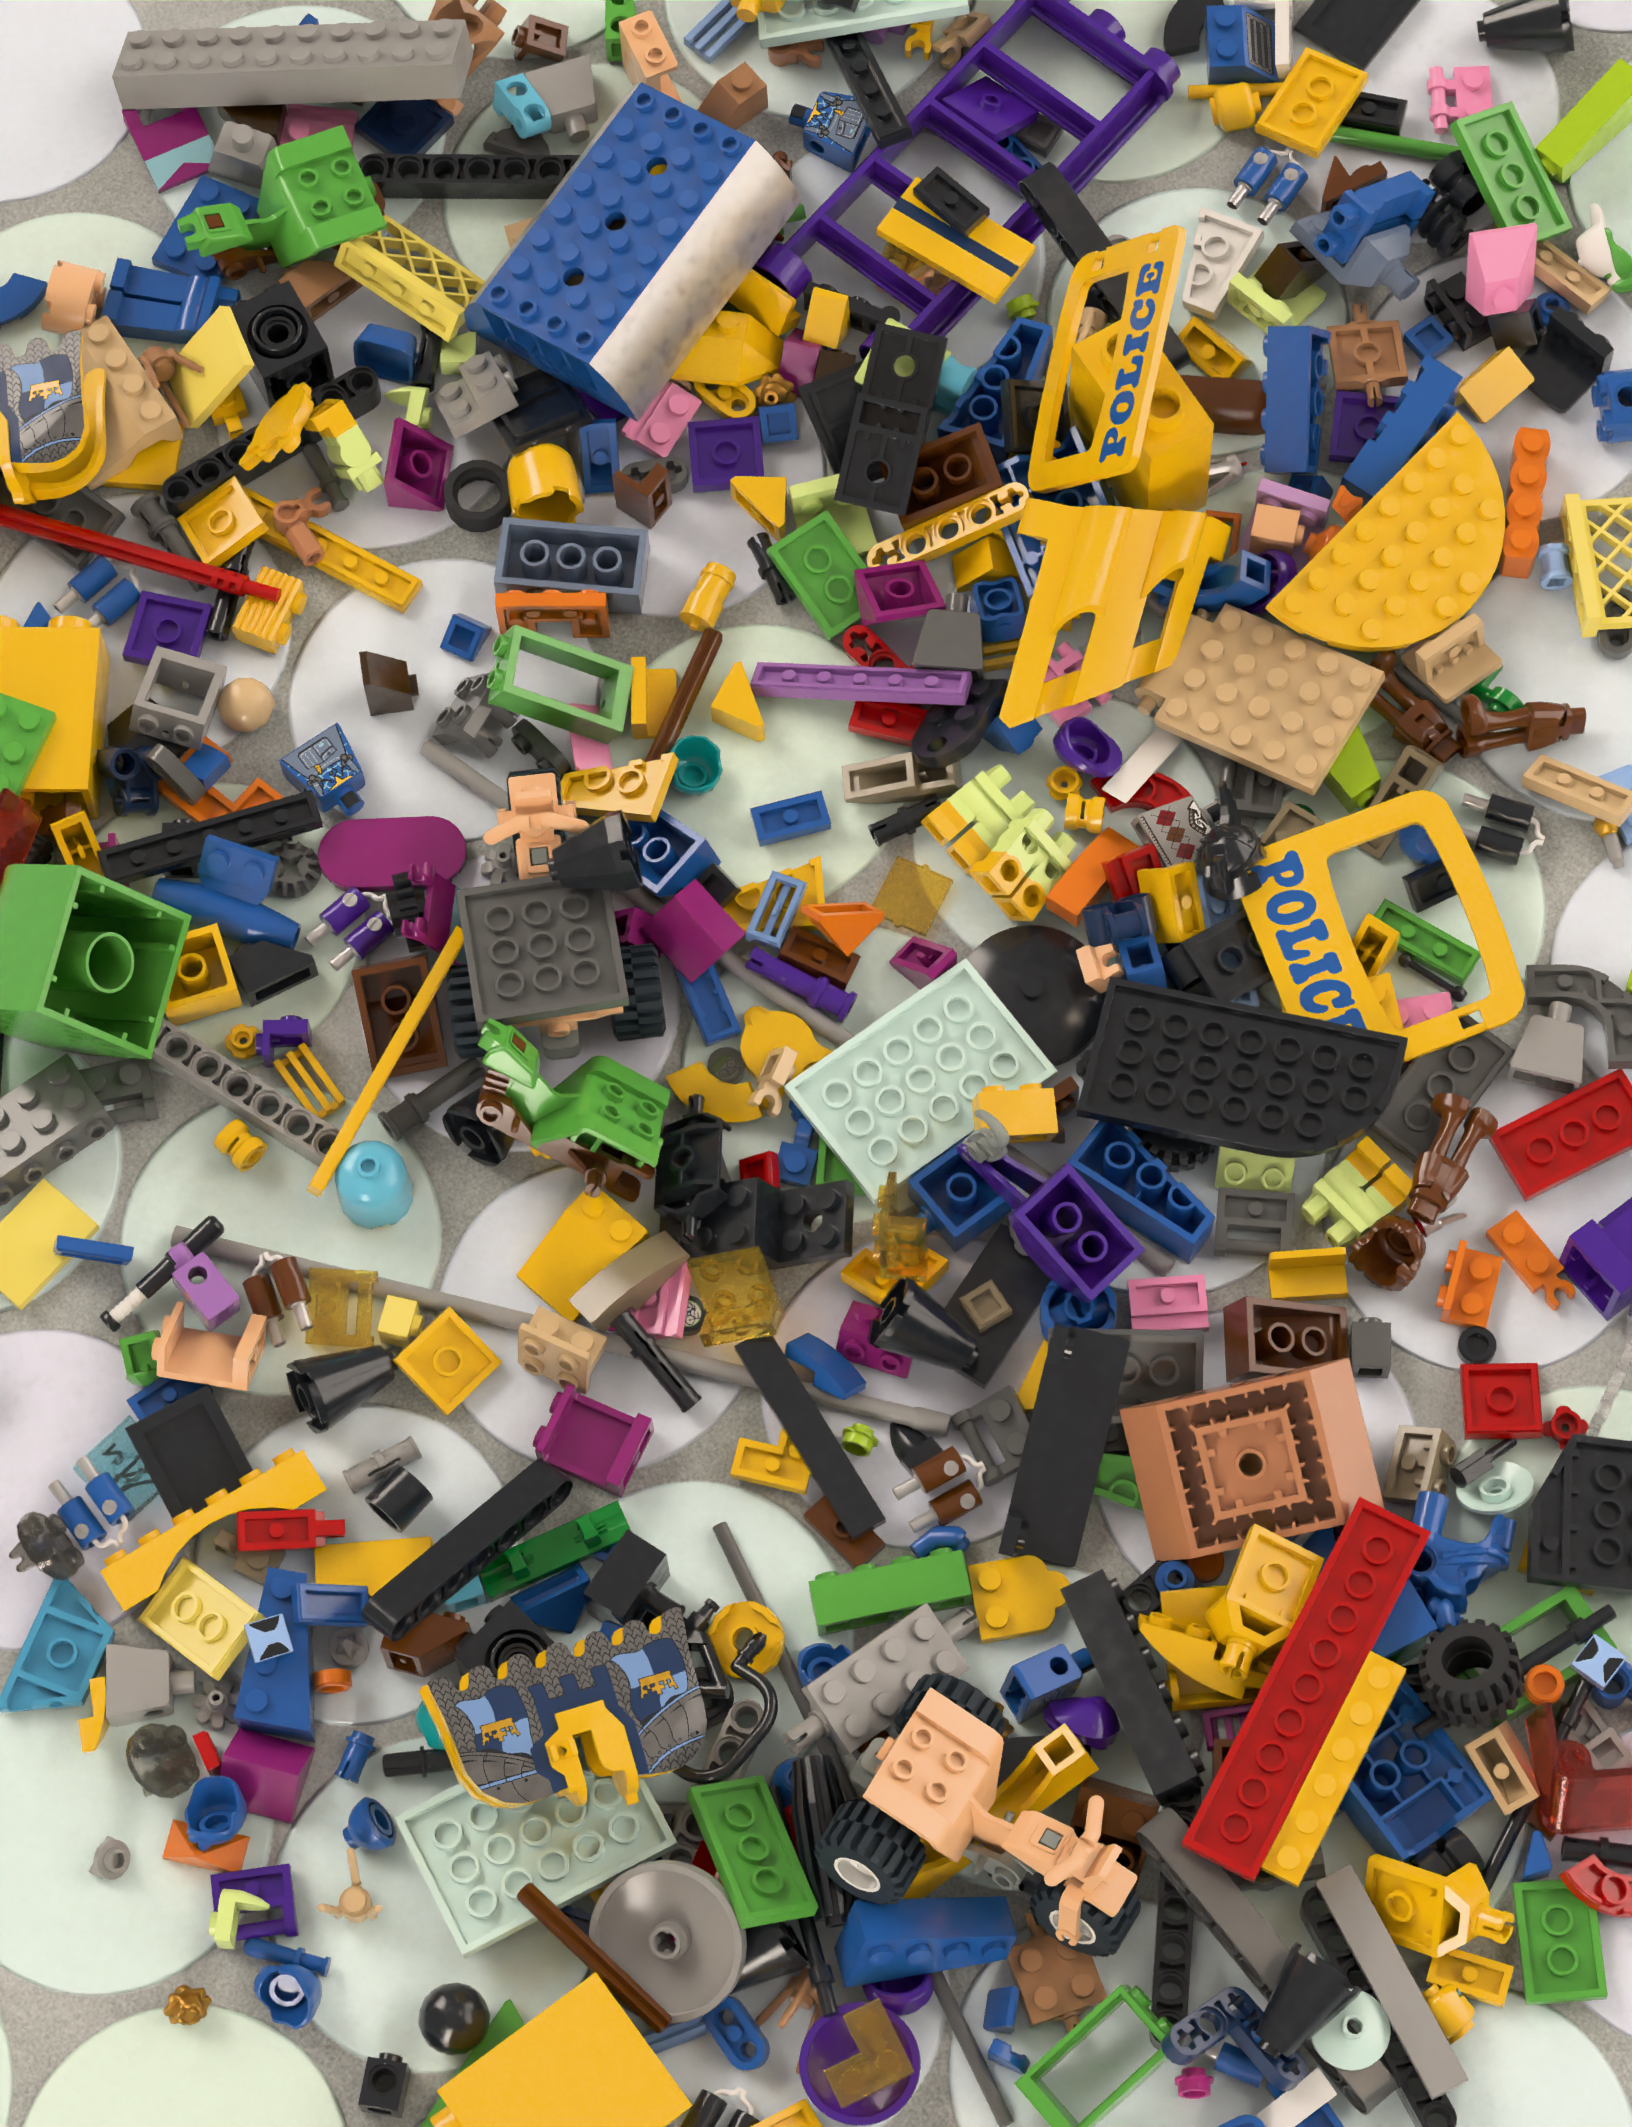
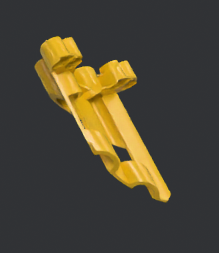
M1027 498L1017 534H1023L1040 540V544L1046 546L999 718L1009 728H1012L1054 710L1072 706L1121 687L1126 682L1171 666L1179 653L1208 560H1215L1217 563L1223 561L1232 528L1212 516H1207L1203 512L1185 511L1175 508H1168L1167 511L1142 510L1106 505L1075 507ZM1162 579L1174 581L1175 584L1160 638L1133 648L1147 595ZM1084 612L1094 613L1095 618L1081 669L1044 682L1059 629L1078 614Z

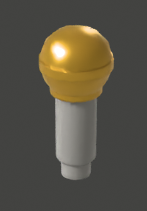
M1596 817L1594 820V831L1603 839L1610 863H1612L1614 869L1623 867L1624 856L1617 836L1619 826Z

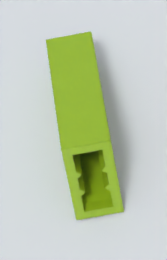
M1619 58L1536 146L1535 150L1549 178L1554 177L1560 183L1565 182L1632 122V66L1622 58Z
M1358 724L1323 780L1324 784L1349 813L1359 806L1361 809L1370 806L1379 791L1381 782L1380 774Z

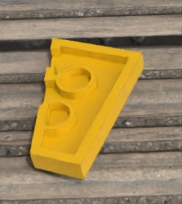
M672 752L662 754L661 759L644 762L641 758L631 760L628 766L609 769L605 765L565 773L560 783L563 805L566 804V801L575 800L577 815L602 817L606 813L622 809L627 820L656 823L679 760L675 753Z
M821 855L810 859L808 864L793 870L788 868L779 872L807 882V890L790 930L793 925L805 931L819 930L801 913V907L807 904H825ZM769 879L757 884L752 882L740 887L742 889L740 893L723 908L745 933ZM777 883L757 931L763 933L783 883ZM794 887L789 892L772 934H777L795 893L796 888Z

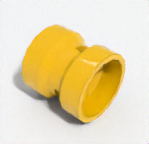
M1069 793L1064 830L1076 831L1078 828L1087 829L1089 833L1101 834L1106 798L1094 796L1092 799H1083L1080 794ZM1082 808H1085L1084 819H1081Z
M241 1119L233 1120L226 1125L214 1141L215 1148L222 1154H228L232 1158V1164L240 1172L252 1168L267 1150V1144L260 1137L252 1136L249 1133V1127Z

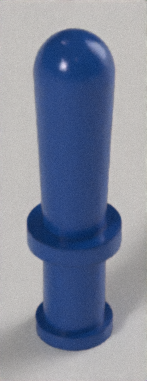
M249 1938L243 1945V1950L249 1957L285 1965H300L313 1972L320 1973L323 1977L327 1976L330 1969L331 1957L326 1956L323 1958L305 1953V1948L302 1947L294 1950L259 1938Z

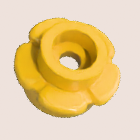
M1061 766L1049 774L1046 786L1050 789L1049 794L1053 799L1062 801L1063 799L1067 800L1069 793L1080 794L1079 789L1083 786V781L1075 770L1068 766ZM1066 782L1068 786L1064 788L1061 786V783Z
M245 1024L234 1026L230 1031V1035H227L225 1038L226 1049L231 1051L232 1056L237 1059L248 1060L256 1055V1034L260 1033L259 1030L254 1026L247 1027ZM245 1038L247 1039V1042L245 1044H241L240 1040Z

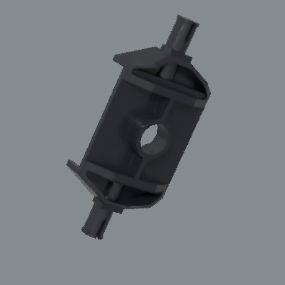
M693 1094V1096L690 1095L688 1097V1114L682 1115V1119L664 1126L660 1134L663 1144L660 1149L658 1164L656 1165L653 1209L665 1219L682 1222L680 1240L686 1244L697 1241V1223L699 1220L706 1217L728 1198V1194L720 1188L723 1129L729 1132L732 1127L717 1116L707 1112L703 1113L705 1098L700 1094ZM690 1156L688 1163L685 1166H683L687 1161L688 1157Z

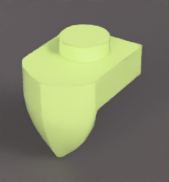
M405 386L390 390L384 394L385 398L408 407L405 417L406 421L423 430L430 429L433 410L429 407V388Z
M223 1889L219 1898L218 1912L212 1911L210 1915L209 1935L214 1936V1941L218 1948L234 1950L240 1910H269L270 1905L250 1893L241 1890Z

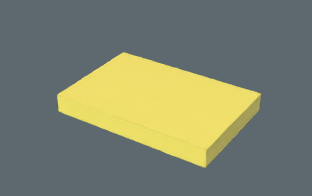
M219 306L179 352L180 355L202 366L204 372L198 373L175 362V373L169 379L175 397L190 423L188 428L198 429L255 366L229 306Z
M44 1178L0 1222V1293L19 1310H22L73 1258L54 1255V1241L57 1235L90 1240L100 1229L95 1221Z
M183 1556L137 1620L211 1677L219 1681L248 1642L244 1625L265 1619V1616Z

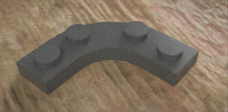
M1566 964L1526 965L1527 1005H1550L1553 1001H1560L1591 1012L1602 1024L1606 1036L1608 1069H1632V995L1628 991L1624 992L1617 985L1609 981L1608 975L1588 967Z

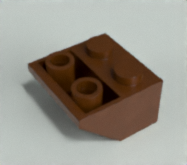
M444 1611L442 1615L430 1614L399 1641L393 1642L386 1636H383L380 1650L387 1668L424 1678L456 1661L454 1654L457 1652L456 1646L465 1635L472 1632L470 1623L465 1622L466 1618L462 1615Z

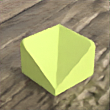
M477 332L458 335L449 342L442 340L440 354L442 375H461L458 366L466 363L472 356L478 355Z

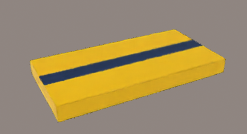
M916 177L876 228L877 235L996 305L1035 254L1036 246L989 218H986L964 238L913 196V188L922 181L921 178Z

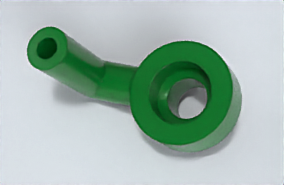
M1503 664L1501 668L1469 689V694L1476 695L1480 701L1489 706L1488 711L1505 712L1523 708L1524 706L1522 701L1511 691L1500 686H1496L1493 690L1488 688L1503 669Z

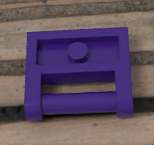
M289 1863L210 1875L215 1912H218L219 1898L223 1889L241 1890L255 1895L270 1905V1909L282 1908V1919L238 1925L236 1941L285 1934L286 1938L299 1936L292 1871ZM240 1910V1914H242V1913H248V1912H255V1911Z

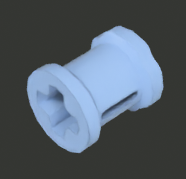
M1548 543L1538 548L1537 559L1541 561L1543 573L1540 578L1542 588L1559 590L1573 583V575L1568 572L1566 557L1569 554V547L1566 544Z

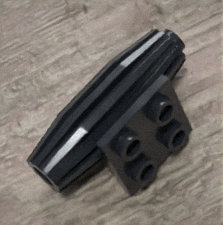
M824 1754L807 1756L792 1762V1817L799 1861L819 1906L815 1913L816 1920L825 1922L826 1928L844 1926L847 1923V1917L854 1901L857 1900V1896L835 1883L820 1867L814 1853L816 1843L839 1806L848 1802L846 1801L832 1756ZM858 1798V1799L848 1800V1801H855V1802L862 1801V1802H867V1803H869V1801H867V1800L864 1799V1798Z

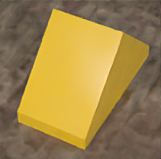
M814 287L803 340L837 349L848 336L851 329L849 296Z
M733 477L730 480L731 498L777 542L786 537V477Z
M987 536L952 557L957 592L972 591L975 583L996 581L1004 577H1012L1016 579L1018 585L1023 584L1005 541Z
M740 661L734 663L711 704L712 722L760 742L765 740L764 723L742 662Z
M84 810L50 824L66 865H79L103 876L96 852L101 850Z
M1370 913L1365 916L1352 940L1367 978L1382 974L1397 952L1400 932Z

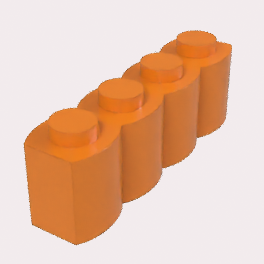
M1521 427L1515 436L1510 459V477L1506 491L1505 533L1498 562L1501 576L1528 579L1534 568L1539 547L1538 531L1543 513L1542 498L1547 480L1546 465L1551 445L1547 430Z

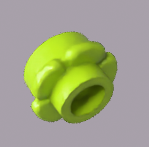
M1031 293L1016 297L1006 303L1005 306L1009 313L1006 317L1009 320H1016L1018 316L1031 320L1037 315L1035 310L1038 308L1039 302L1034 301Z
M854 1423L852 1427H845L842 1430L843 1440L841 1446L851 1454L867 1457L870 1455L872 1448L878 1445V1439L873 1436V1429L867 1425Z

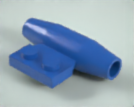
M211 834L205 838L197 870L201 884L160 877L151 897L191 915L190 927L199 929L217 923L221 937L241 944H255L263 940L294 950L301 931V924L261 903L272 890L280 857Z

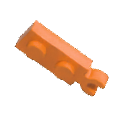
M1517 1210L1486 1231L1485 1237L1531 1293L1534 1294L1541 1288L1546 1293V1304L1552 1310L1556 1311L1560 1306L1559 1301L1554 1296L1555 1292H1564L1570 1300L1575 1297L1576 1291L1574 1286L1569 1281L1558 1278L1563 1273L1564 1267Z

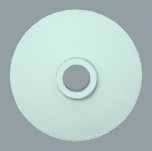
M1492 1461L1491 1463L1494 1467L1465 1488L1456 1486L1457 1499L1460 1504L1469 1511L1484 1515H1496L1513 1511L1525 1504L1534 1492V1480L1530 1471L1517 1463L1508 1461Z
M1362 1991L1352 2003L1316 2033L1311 2040L1318 2054L1330 2065L1348 2071L1361 2070L1373 2065L1385 2053L1391 2034L1390 2022L1381 2004L1373 1996ZM1349 2020H1354L1359 2024L1360 2031L1358 2034L1348 2031L1347 2022Z

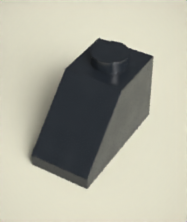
M263 940L255 944H244L237 948L234 954L228 956L232 970L251 1007L319 975L312 955Z

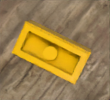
M1193 316L1178 335L1186 347L1191 361L1210 377L1236 379L1253 362L1202 318Z

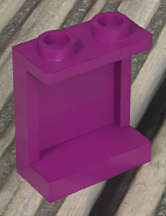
M568 1383L564 1392H557L551 1403L549 1413L552 1416L547 1426L541 1425L534 1437L533 1447L536 1448L537 1459L542 1458L567 1475L622 1498L654 1432L652 1418L640 1413L637 1414L636 1418L579 1394L576 1391V1387Z

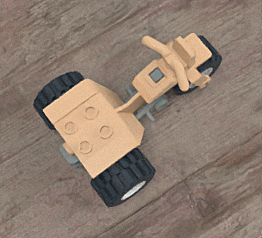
M555 767L509 772L507 778L509 811L506 808L497 809L498 826L484 834V842L488 845H494L512 836L514 853L518 864L519 880L549 876L547 859L553 858L552 850L567 840L566 832L576 834L589 824L584 820L577 819L575 800L566 801V804L563 805L560 777ZM653 943L620 946L630 1005L511 1025L517 1028L539 1026L544 1055L550 1060L574 1058L580 1054L581 1042L578 1021L598 1019L611 1015L613 1034L618 1041L664 1036L666 1021L656 947ZM451 965L447 972V990L455 1051L460 1059L484 1057L488 1051L478 1046V1042L483 1034L481 1029H477L468 965Z
M932 1673L931 1675H923L921 1679L919 1678L895 1717L894 1723L896 1724L895 1729L899 1734L895 1740L889 1736L886 1740L875 1738L869 1744L866 1751L860 1755L850 1771L851 1782L865 1791L862 1797L873 1805L862 1801H848L846 1804L843 1803L839 1806L815 1845L814 1853L820 1867L840 1887L861 1899L881 1905L896 1904L902 1900L926 1860V1848L920 1841L919 1836H921L932 1845L933 1849L953 1862L958 1863L961 1856H965L976 1864L973 1868L974 1874L977 1875L984 1869L992 1874L993 1881L1004 1889L1010 1890L1014 1886L1020 1885L1027 1872L1032 1875L1035 1872H1039L1043 1875V1878L1029 1902L1031 1913L1036 1917L1037 1923L1050 1936L1077 1952L1095 1957L1097 1955L1100 1957H1108L1109 1954L1114 1955L1138 1917L1141 1902L1138 1900L1139 1896L1136 1891L1132 1889L1137 1881V1875L1116 1861L1123 1848L1115 1843L1105 1846L1098 1842L1101 1835L1104 1811L1103 1798L1099 1795H1094L1089 1799L1085 1831L1080 1838L1076 1836L1072 1827L1038 1811H1022L1015 1824L1010 1823L1014 1817L1012 1811H1008L1003 1820L990 1815L988 1811L995 1801L1004 1744L1001 1737L1005 1727V1721L1002 1719L1003 1715L994 1706L995 1704L990 1698L968 1682L947 1674ZM974 1840L977 1841L979 1844H973Z

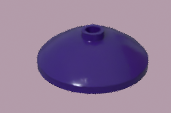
M866 2002L840 2005L837 2007L839 2011L837 2015L824 2018L822 2015L812 2025L804 2038L799 2057L802 2085L812 2103L822 2113L835 2121L853 2126H867L883 2122L898 2113L908 2103L917 2087L921 2069V2058L917 2041L907 2024L898 2015L885 2007ZM860 2059H867L870 2063L869 2070L864 2074L856 2071V2063Z

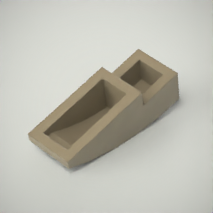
M912 752L841 766L844 800L847 803L923 801L936 794L938 799L951 797L962 788L960 761L945 767L930 768L924 766Z
M664 1230L643 1241L607 1265L576 1292L569 1301L591 1325L604 1334L611 1327L610 1323L626 1309L632 1307L638 1311L690 1258V1255Z

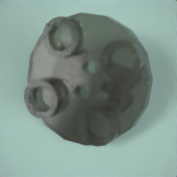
M30 1512L20 1518L17 1524L20 1542L9 1553L10 1559L22 1558V1561L16 1566L18 1572H25L37 1566L40 1571L50 1577L64 1581L74 1576L85 1561L82 1553L74 1547L72 1541L65 1533L67 1527L58 1515L52 1513L47 1517L41 1513Z
M150 1723L138 1728L129 1738L126 1748L128 1767L135 1780L143 1787L142 1790L145 1797L154 1794L163 1798H175L188 1791L192 1784L199 1779L200 1771L196 1764L195 1754L187 1742L185 1731L177 1725L168 1727L164 1724Z

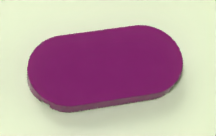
M421 816L353 819L335 825L324 835L318 849V860L321 871L326 879L328 878L335 887L342 891H347L352 886L360 892L395 891L391 875L409 871L410 864L422 867L423 862H431L435 866V872L452 882V878L457 876L458 873L460 874L465 867L467 848L461 831L452 822L444 818ZM411 881L413 888L423 886V890L427 889L426 885Z

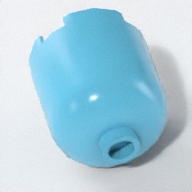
M362 1141L346 1150L335 1171V1185L343 1213L354 1224L366 1229L382 1227L387 1224L392 1226L399 1222L408 1213L413 1202V1184L402 1156L392 1146L381 1141Z

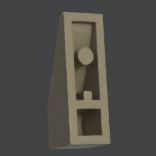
M1407 745L1369 807L1409 792L1419 790L1430 791L1446 765L1417 746ZM1399 830L1357 846L1378 860H1381L1398 837Z

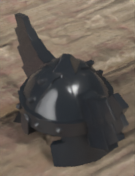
M1221 781L1219 785L1221 804L1219 826H1215L1203 839L1199 840L1202 844L1196 849L1197 866L1203 873L1204 889L1211 897L1219 900H1236L1248 896L1262 887L1258 874L1256 872L1248 874V871L1259 860L1267 858L1264 849L1267 845L1261 842L1262 838L1258 837L1254 829L1241 825V815L1238 814L1236 800H1233L1231 790L1227 788L1226 781Z

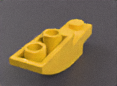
M1150 1612L1149 1616L1139 1614L1137 1619L1139 1630L1167 1661L1199 1683L1220 1693L1242 1700L1246 1685L1261 1689L1274 1664L1272 1661L1260 1659L1258 1664L1252 1662L1246 1680L1231 1679L1229 1677L1233 1668L1229 1667L1226 1675H1223L1217 1669L1226 1648H1222L1220 1653L1216 1652L1218 1644L1215 1635L1210 1634L1211 1629L1196 1623H1188L1187 1627L1172 1623L1173 1618L1158 1612Z

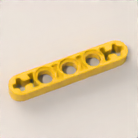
M1013 482L1006 484L876 544L867 554V565L869 568L881 566L884 555L889 557L887 559L888 565L922 559L927 563L1021 520L1026 499L1034 497L1021 483ZM1015 495L1021 497L1019 499L1020 505L1017 507L1011 505L1013 503L1012 497ZM999 502L1002 505L1000 508L1004 512L1003 514H1001V512L995 505L996 503ZM990 508L992 512L990 519L986 523L976 524L974 520L976 513L980 509ZM950 523H957L959 527L958 533L951 539H943L942 530ZM917 538H924L926 545L923 551L918 554L909 553V546L912 541ZM898 548H900V551L905 556L903 560H901V558L899 557L900 553L897 551Z

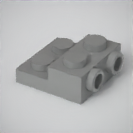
M490 351L474 355L466 363L458 366L463 378L456 382L447 383L439 391L431 394L454 439L519 406L513 395L514 392L519 390L500 354L493 357Z

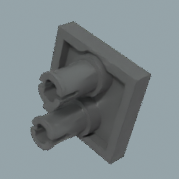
M490 673L466 677L458 684L454 691L456 698L450 707H446L436 719L438 726L432 737L439 743L444 745L467 740L487 758H491L499 750L495 745L500 747L503 739L497 737L483 726V723L490 714L503 727L508 729L517 721L513 716L519 717L520 714L488 703L490 689L487 688V679Z

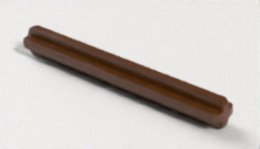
M712 628L704 630L644 762L661 759L662 754L670 753L675 746L722 643L723 634L720 631Z
M529 1882L518 1892V1901L593 1973L596 1972L600 1979L656 2033L660 2034L669 2026L672 2021L671 2015L533 1883Z

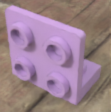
M1261 478L1257 488L1255 508L1238 551L1243 549L1249 552L1250 536L1257 503L1300 511L1299 525H1304L1305 531L1302 547L1294 546L1292 559L1295 561L1297 572L1299 573L1309 563L1308 554L1302 552L1311 532L1318 535L1325 529L1331 500Z

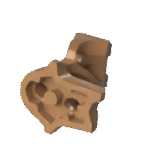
M436 0L428 20L465 19L471 44H474V53L466 77L468 78L505 34L498 28V25L501 23L507 10L495 0H486L479 11L474 8L478 0ZM456 98L430 99L449 114L451 113L456 117L464 106Z

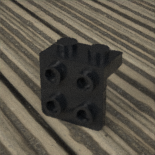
M1559 305L1550 314L1547 331L1539 343L1533 345L1520 358L1521 362L1534 377V382L1527 389L1556 412L1564 414L1596 384L1597 375L1610 370L1614 348L1606 337L1601 334H1595L1586 327L1577 314L1567 312Z

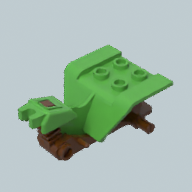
M343 125L277 146L269 151L257 206V213L260 219L245 220L238 206L232 203L197 207L191 214L177 220L180 233L187 231L195 232L193 235L185 237L187 250L199 249L201 257L212 255L214 260L217 261L222 274L229 280L241 279L248 271L257 268L264 274L267 271L266 265L279 262L281 268H289L291 265L315 256L319 251L326 248L335 249L338 252L341 243L387 228L383 218L385 215V200L379 186L372 181L371 177H364Z
M488 1018L481 1029L483 1035L478 1042V1046L488 1051L482 1060L483 1064L488 1066V1070L477 1102L476 1114L484 1124L490 1125L584 1174V1181L586 1183L584 1192L587 1196L591 1191V1198L598 1197L601 1193V1186L604 1185L607 1191L626 1201L635 1202L639 1197L641 1183L635 1176L624 1170H628L646 1180H650L655 1174L660 1149L663 1144V1139L660 1137L664 1111L668 1106L671 1090L605 1056L591 1057L566 1079L551 1089L549 1084L538 1073L540 1067L539 1051L514 1026H506Z

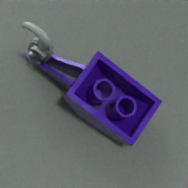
M982 1109L976 1110L975 1116L982 1119L990 1129L984 1127L973 1131L956 1147L958 1154L1014 1209L1008 1218L1023 1250L1045 1275L1082 1302H1091L1144 1252L1145 1248L1070 1163L1062 1165L1046 1179L1006 1156L1008 1152L1006 1146L1009 1144L1010 1139L1008 1131L989 1112ZM1004 1177H1006L1008 1180H1010L1011 1182H1013V1183H1014L1015 1185H1017L1019 1188H1021L1022 1190H1024V1191H1025L1026 1193H1028L1030 1196H1029L1028 1198H1026V1197H1025L1022 1193H1020L1011 1183H1009Z

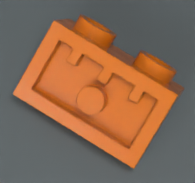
M1460 1240L1457 1251L1449 1250L1444 1272L1451 1273L1448 1286H1440L1435 1307L1442 1308L1441 1322L1464 1328L1474 1326L1486 1328L1503 1257L1466 1248L1468 1241Z

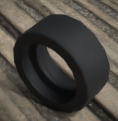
M471 460L456 467L450 472L444 484V500L450 519L460 528L470 532H487L498 528L502 524L503 517H509L511 513L507 473L499 465L487 460ZM473 481H488L498 487L500 499L491 509L482 512H471L460 506L458 492L466 484Z

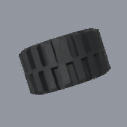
M1468 1619L1459 1620L1460 1624L1452 1626L1451 1623L1443 1626V1632L1435 1631L1430 1636L1431 1643H1424L1421 1649L1423 1656H1420L1418 1661L1420 1677L1431 1710H1436L1437 1717L1442 1721L1449 1718L1452 1726L1459 1727L1464 1723L1467 1729H1476V1724L1481 1723L1484 1724V1727L1493 1725L1492 1720L1496 1718L1500 1721L1507 1717L1506 1711L1508 1709L1514 1711L1518 1706L1517 1698H1522L1524 1692L1523 1683H1525L1515 1642H1512L1511 1635L1506 1630L1501 1632L1500 1626L1493 1622L1486 1626L1485 1620L1476 1619L1474 1623H1468ZM1467 1669H1488L1484 1674L1473 1679L1455 1678Z

